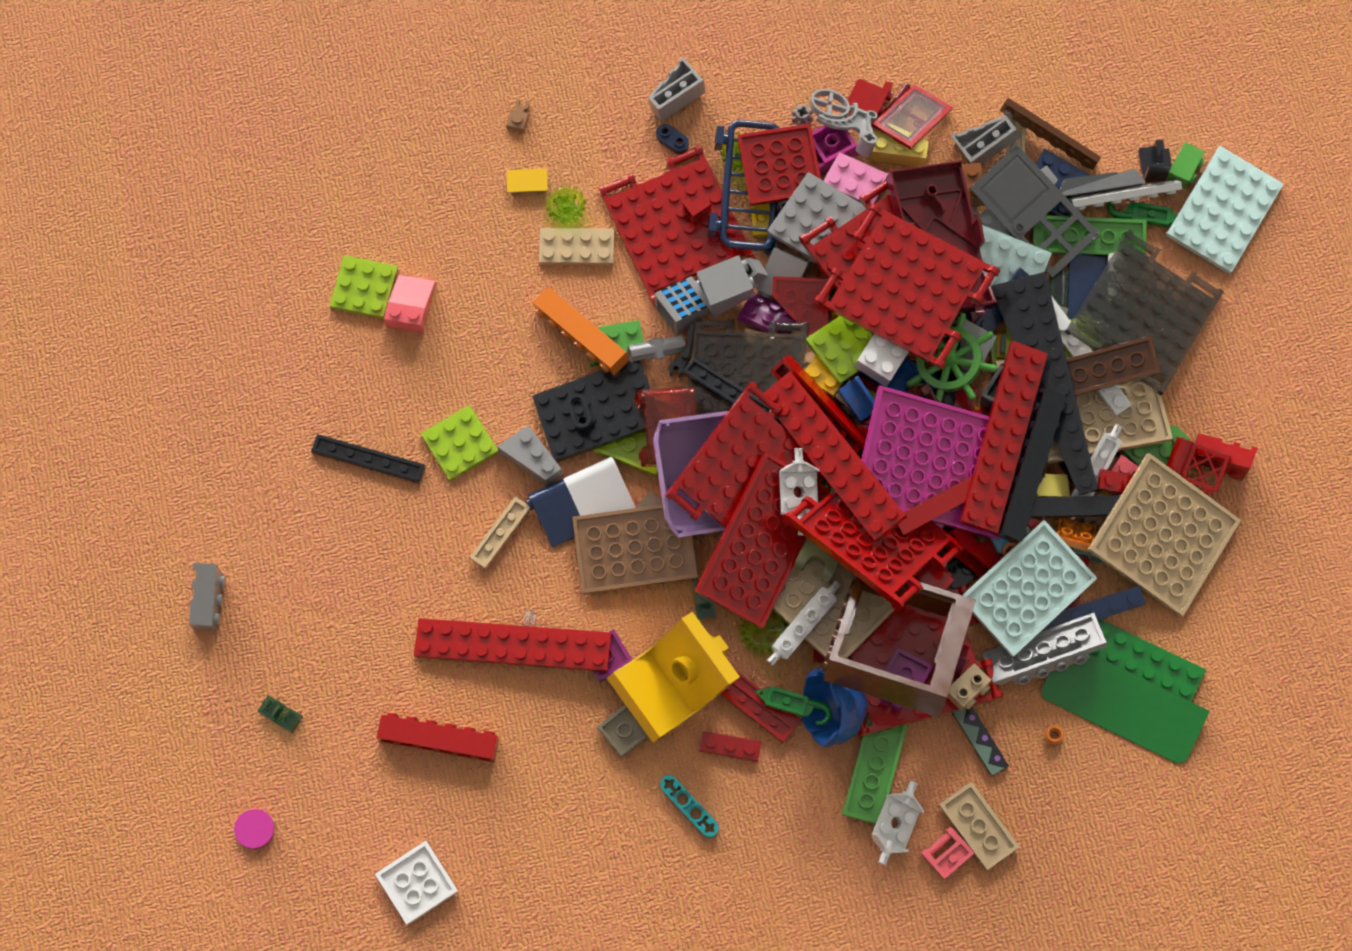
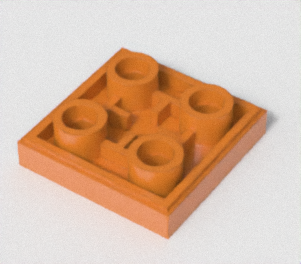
M1060 517L1056 533L1069 547L1090 552L1087 549L1096 537L1097 527L1090 523H1079L1071 518Z

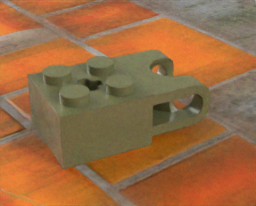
M806 538L795 561L794 568L802 571L809 562L819 561L824 567L822 581L829 584L840 563L810 539Z

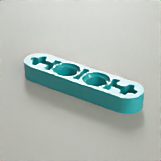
M671 775L663 777L660 782L662 792L704 837L714 838L719 831L717 822L675 777ZM665 781L674 782L673 788L677 791L674 797L671 796L674 793L670 788L665 789ZM681 794L688 797V802L685 805L677 802V797ZM693 809H699L702 812V816L699 819H693L690 816ZM705 817L708 818L705 820V822L709 826H711L712 824L714 825L713 833H711L710 831L706 833V826L703 823L701 824V826L698 825L704 820Z

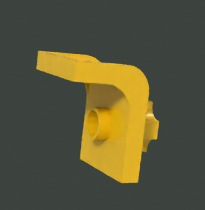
M692 612L675 624L651 648L613 672L607 680L654 743L704 709L740 676L726 657V651L729 647L720 635L713 637L708 634Z

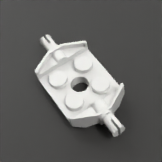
M794 448L795 460L779 471L781 515L791 512L806 496L811 497L818 503L817 472L820 469L804 462L803 448ZM795 487H799L802 491L799 498L794 495ZM805 509L797 518L801 519L810 509Z
M910 781L907 790L903 791V793L887 794L872 832L873 841L882 851L878 863L886 866L891 853L909 852L905 848L919 813H924L921 805L914 797V792L918 785L914 781ZM894 817L897 819L898 822L895 828H893L891 825V821Z

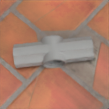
M682 335L646 340L644 343L627 346V355L630 362L666 357L668 354L683 352L686 347L685 340Z

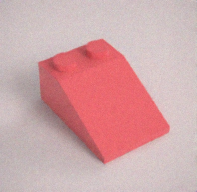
M399 275L388 301L384 317L386 326L424 333L436 282Z

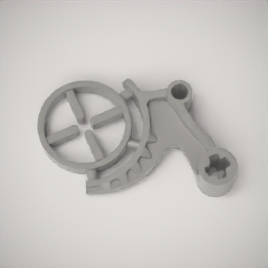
M830 89L814 91L810 98L809 106L818 116L816 121L838 130L858 131L859 139L856 152L864 157L870 156L878 140L876 135L873 134L871 125L876 120L877 113L872 110L864 111L858 108L857 103H853L850 106L847 99L836 91ZM828 96V101L816 97ZM833 98L839 101L842 105L833 103V105L831 106ZM817 105L822 107H826V105H828L826 112L821 110ZM831 109L841 112L842 114H831ZM849 110H851L852 115L846 118Z

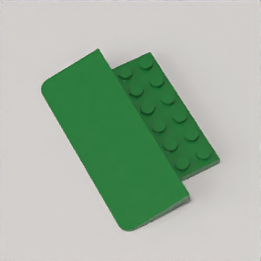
M1101 619L1097 620L1108 647L1089 653L1090 658L1084 664L1077 665L1075 663L1069 665L1064 671L1059 672L1055 670L1049 672L1041 690L1042 697L1046 701L1175 763L1185 762L1210 712L1192 703V699L1206 669Z

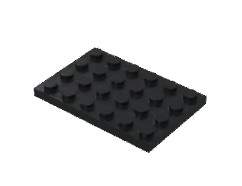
M640 360L628 361L614 376L609 371L605 373L602 370L532 395L552 457L557 463L656 428L659 420H661ZM573 394L583 395L587 402L593 420L592 426L587 430H578L572 421L567 400ZM582 420L580 423L584 424L586 420Z

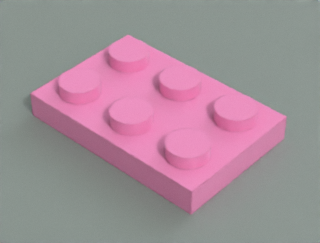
M839 152L824 182L861 203L859 196L869 193L882 184L888 174ZM880 194L871 199L870 202L875 204Z

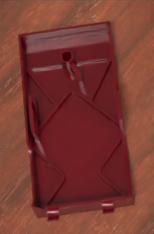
M962 160L889 171L886 176V182L895 216L983 261L980 248L985 243L982 223L978 213H975L976 220L974 218L962 169ZM985 271L981 274L972 292L977 293L987 276ZM991 285L985 292L984 300L981 304L967 298L959 313L975 311L976 315L986 314L984 310L992 309L997 300Z

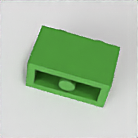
M1184 142L1166 180L1181 181L1182 188L1184 189L1187 188L1189 183L1193 184L1197 177L1196 169H1201L1205 161L1202 158L1205 151Z

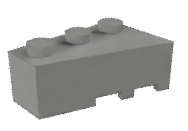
M682 57L675 69L669 72V76L665 81L661 82L648 97L651 111L662 122L706 93L704 81Z

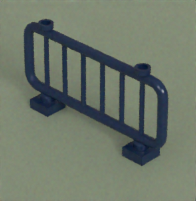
M735 120L729 125L727 133H724V126H717L715 133L714 150L722 151L723 144L726 145L721 219L717 220L718 213L710 212L707 236L715 237L716 231H720V240L726 247L766 251L773 246L775 238L769 234L766 243L732 241L727 238V228L767 232L777 217L778 202L770 203V211L729 207L730 193L748 195L747 191L730 190L731 176L744 177L743 173L732 172V160H741V156L733 155L734 142H738L737 138H734V133L738 127L770 130L779 128V126L770 122ZM728 212L769 215L768 228L729 225Z

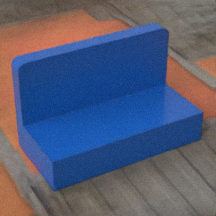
M858 376L837 391L858 422L872 414L875 400Z

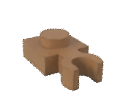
M517 99L515 102L516 110L511 109L506 128L524 132L529 118V113L526 112L529 110L530 104L529 101H526L525 106H520V99Z

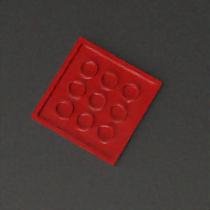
M810 123L737 134L750 206L788 201L808 172L821 179Z

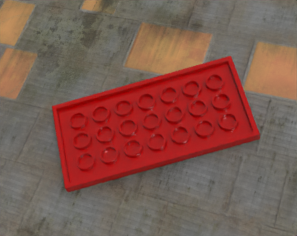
M763 452L694 590L760 629L764 628L807 538L804 535H798L797 529L792 525H786L782 520L779 471L788 464L768 452ZM817 482L818 503H820L830 494L831 490ZM795 487L794 495L799 498L802 491L799 487Z

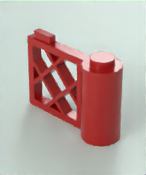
M1177 436L1166 466L1188 482L1201 486V491L1213 495L1214 492L1218 493L1232 456ZM1198 448L1204 450L1207 456L1206 459L1200 462L1195 457ZM1217 456L1225 458L1223 466L1216 469L1212 459ZM1209 460L1213 471L1203 475L1199 465ZM1196 466L1200 477L1195 479L1187 477L1189 470ZM1215 474L1217 478L1215 487L1207 484L1206 476Z

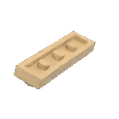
M514 497L472 553L470 560L486 570L529 513V505Z

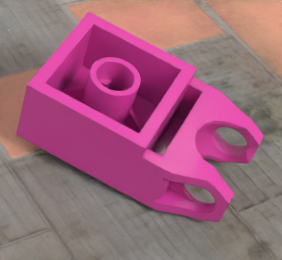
M824 125L812 132L820 176L829 172L839 152L851 158L859 156L856 152L857 144L848 130H838Z

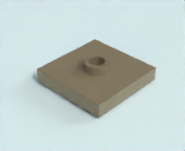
M623 705L596 727L621 759L648 738V735L626 705Z

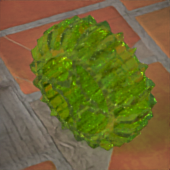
M773 609L769 617L774 618L779 623L780 628L777 625H772L768 618L765 637H763L762 629L755 625H750V622L740 618V622L743 624L738 625V629L742 630L739 632V637H744L741 643H748L746 646L747 650L754 647L753 654L761 650V656H764V651H768L769 656L772 655L771 646L776 640L766 643L768 637L776 636V634L781 635L789 626ZM749 631L759 635L761 642L755 641Z

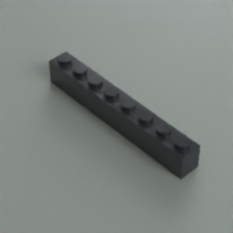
M1047 387L1037 391L999 532L995 535L1012 543L1022 542L1026 535V526L1032 516L1031 510L1033 503L1037 499V490L1043 479L1044 467L1048 463V454L1054 443L1053 438L1059 426L1060 414L1065 407L1064 401L1066 396Z

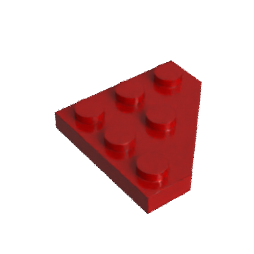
M773 276L772 296L807 335H812L827 325L828 309L817 304L814 299L817 295H820L829 279Z

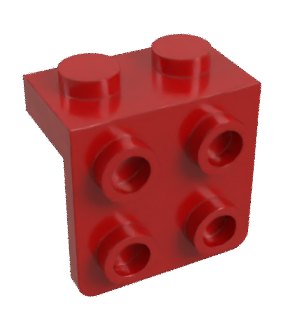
M858 79L847 101L850 106L853 103H857L858 108L864 111L872 110L876 112L878 119L886 111L887 106L885 105L887 101L890 102L893 97V83L886 81L883 88L865 80Z

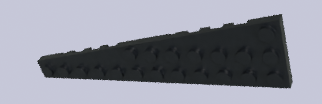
M1046 272L992 285L993 294L1012 340L1048 353L1038 389L1047 387L1066 396L1064 401L1065 407L1060 414L1059 426L1055 431L1054 438L1079 496L1098 491Z

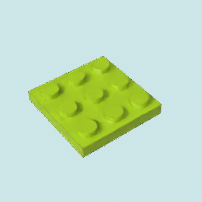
M344 255L329 305L330 309L384 319L398 273V266Z
M839 316L806 338L805 342L828 372L835 378L836 382L841 385L860 372L854 365L873 335L870 331Z
M470 405L421 433L422 438L449 481L498 454L497 447Z

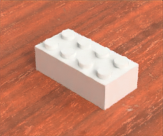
M874 334L854 367L887 387L908 352Z

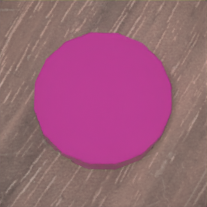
M247 810L236 820L234 827L235 837L241 845L249 849L255 850L266 846L274 836L275 826L273 820L263 810Z

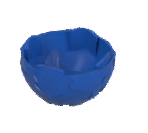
M822 668L813 669L806 676L803 695L827 704L831 708L832 718L826 725H817L816 721L824 720L826 713L823 710L814 708L809 716L802 717L805 729L811 733L813 739L820 746L840 745L854 737L861 729L867 714L868 702L864 693L824 681L825 672H822Z

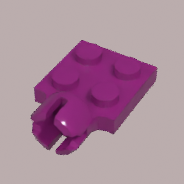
M755 292L753 296L748 298L737 318L738 321L771 335L774 331H777L783 335L790 336L793 328L796 326V322L778 302Z
M614 629L609 631L612 633L608 672L593 671L600 683L606 681L613 672L632 661Z
M897 648L885 671L925 683L933 665ZM880 699L881 703L886 707L890 703L889 701ZM892 703L891 709L899 711L903 706Z

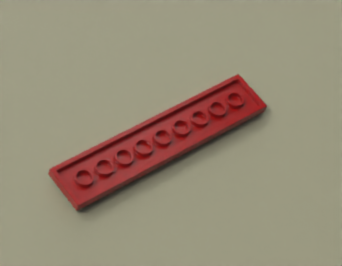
M1013 340L1010 342L959 522L994 535L998 534L1048 353Z
M791 371L764 392L774 403H779L782 406L776 417L799 446L803 448V451L814 465L820 469L819 471L874 541L878 542L907 518L906 514Z
M419 618L413 656L426 659L608 672L612 633Z

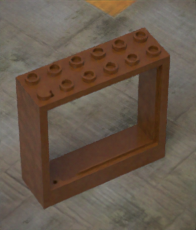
M853 574L841 615L838 618L835 632L824 660L822 672H825L823 680L940 718L976 600L920 582L923 590L918 594H914L905 603L906 605L947 617L934 660L936 665L930 685L838 656L844 636L849 633L862 592L866 591L881 596ZM907 584L904 585L896 595L901 597L910 587Z

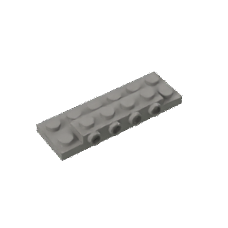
M1091 613L1039 632L1014 657H1011L1002 646L982 652L985 660L992 659L993 684L999 686L1014 681L1015 685L1018 683L1025 685L1030 682V679L1035 677H1047L1049 672L1055 670L1059 672L1064 671L1069 665L1075 663L1077 665L1084 664L1090 658L1089 653L1108 646L1095 614Z

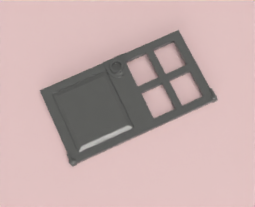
M1017 143L969 188L1014 238L1030 244L1023 236L1035 224L1040 222L1051 233V236L1038 248L1046 249L1055 239L1063 246L1068 253L1054 267H1051L1049 264L1046 266L1045 271L1051 278L1100 235ZM1061 202L1072 216L1056 230L1044 216ZM1077 220L1089 234L1072 248L1061 234Z

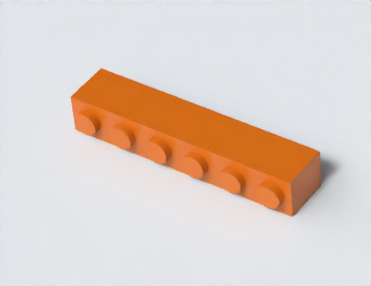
M549 287L533 301L536 308L534 310L540 318L545 317L548 320L547 323L553 329L558 328L561 331L560 334L566 340L571 339L573 345L579 351L583 349L586 352V356L592 362L596 360L599 363V367L605 373L609 371L614 376L630 360L626 351Z

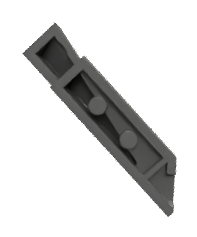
M1132 169L1119 174L1112 172L1067 178L1063 180L1059 190L1066 198L1141 186L1146 182L1136 169Z

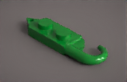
M1111 201L1107 204V210L1111 216L1119 219L1147 220L1149 225L1168 228L1177 217V214L1170 207L1134 202L1130 203L1126 211L1123 212L1115 210Z
M774 686L756 691V694L765 703V706L796 716L807 717L814 708L823 710L826 713V717L822 721H816L817 725H826L832 718L831 708L824 702Z

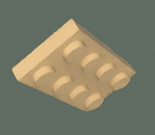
M540 228L539 265L613 266L615 231L611 228Z
M972 782L939 804L941 810L966 844L972 849L974 855L986 871L1020 848Z

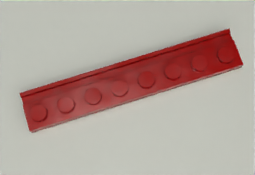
M735 670L740 677L720 695L776 739L784 743L801 722V719L793 714L765 706V703L756 694V691L762 689Z

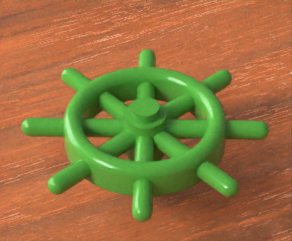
M963 312L959 313L956 326H951L950 329L959 332L962 335L961 338L969 344L957 350L959 341L955 343L945 360L946 364L940 381L931 375L941 369L934 365L927 369L926 361L917 357L919 374L908 380L906 385L913 387L924 380L929 386L937 390L934 401L942 403L944 392H955L962 389L969 400H975L976 395L970 384L978 377L981 370L996 372L998 370L996 365L983 363V354L980 345L993 338V333L989 331L975 339L970 332L963 329L966 314ZM944 341L941 342L937 349L938 352L933 357H939L945 347ZM973 350V360L960 358ZM959 365L970 367V369L963 375ZM952 370L957 380L948 382L950 371Z

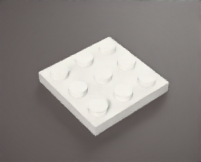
M424 841L375 874L407 926L459 892L427 841Z

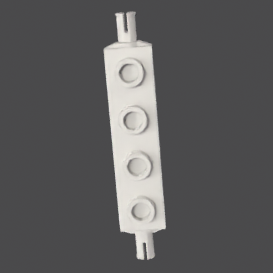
M1115 424L1111 434H1103L1091 456L1096 483L1098 482L1099 470L1108 469L1122 443L1118 435L1123 427ZM1076 487L1070 497L1079 496ZM1095 492L1080 496H1094Z
M834 581L828 589L822 586L773 643L771 648L774 653L767 660L770 665L774 666L779 658L788 659L837 601L834 593L841 587L840 584H837V581Z

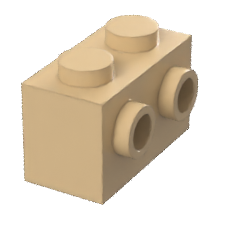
M974 663L950 686L947 698L961 711L965 708L970 709L976 703L975 698L979 694L983 696L990 689L988 685L991 679Z

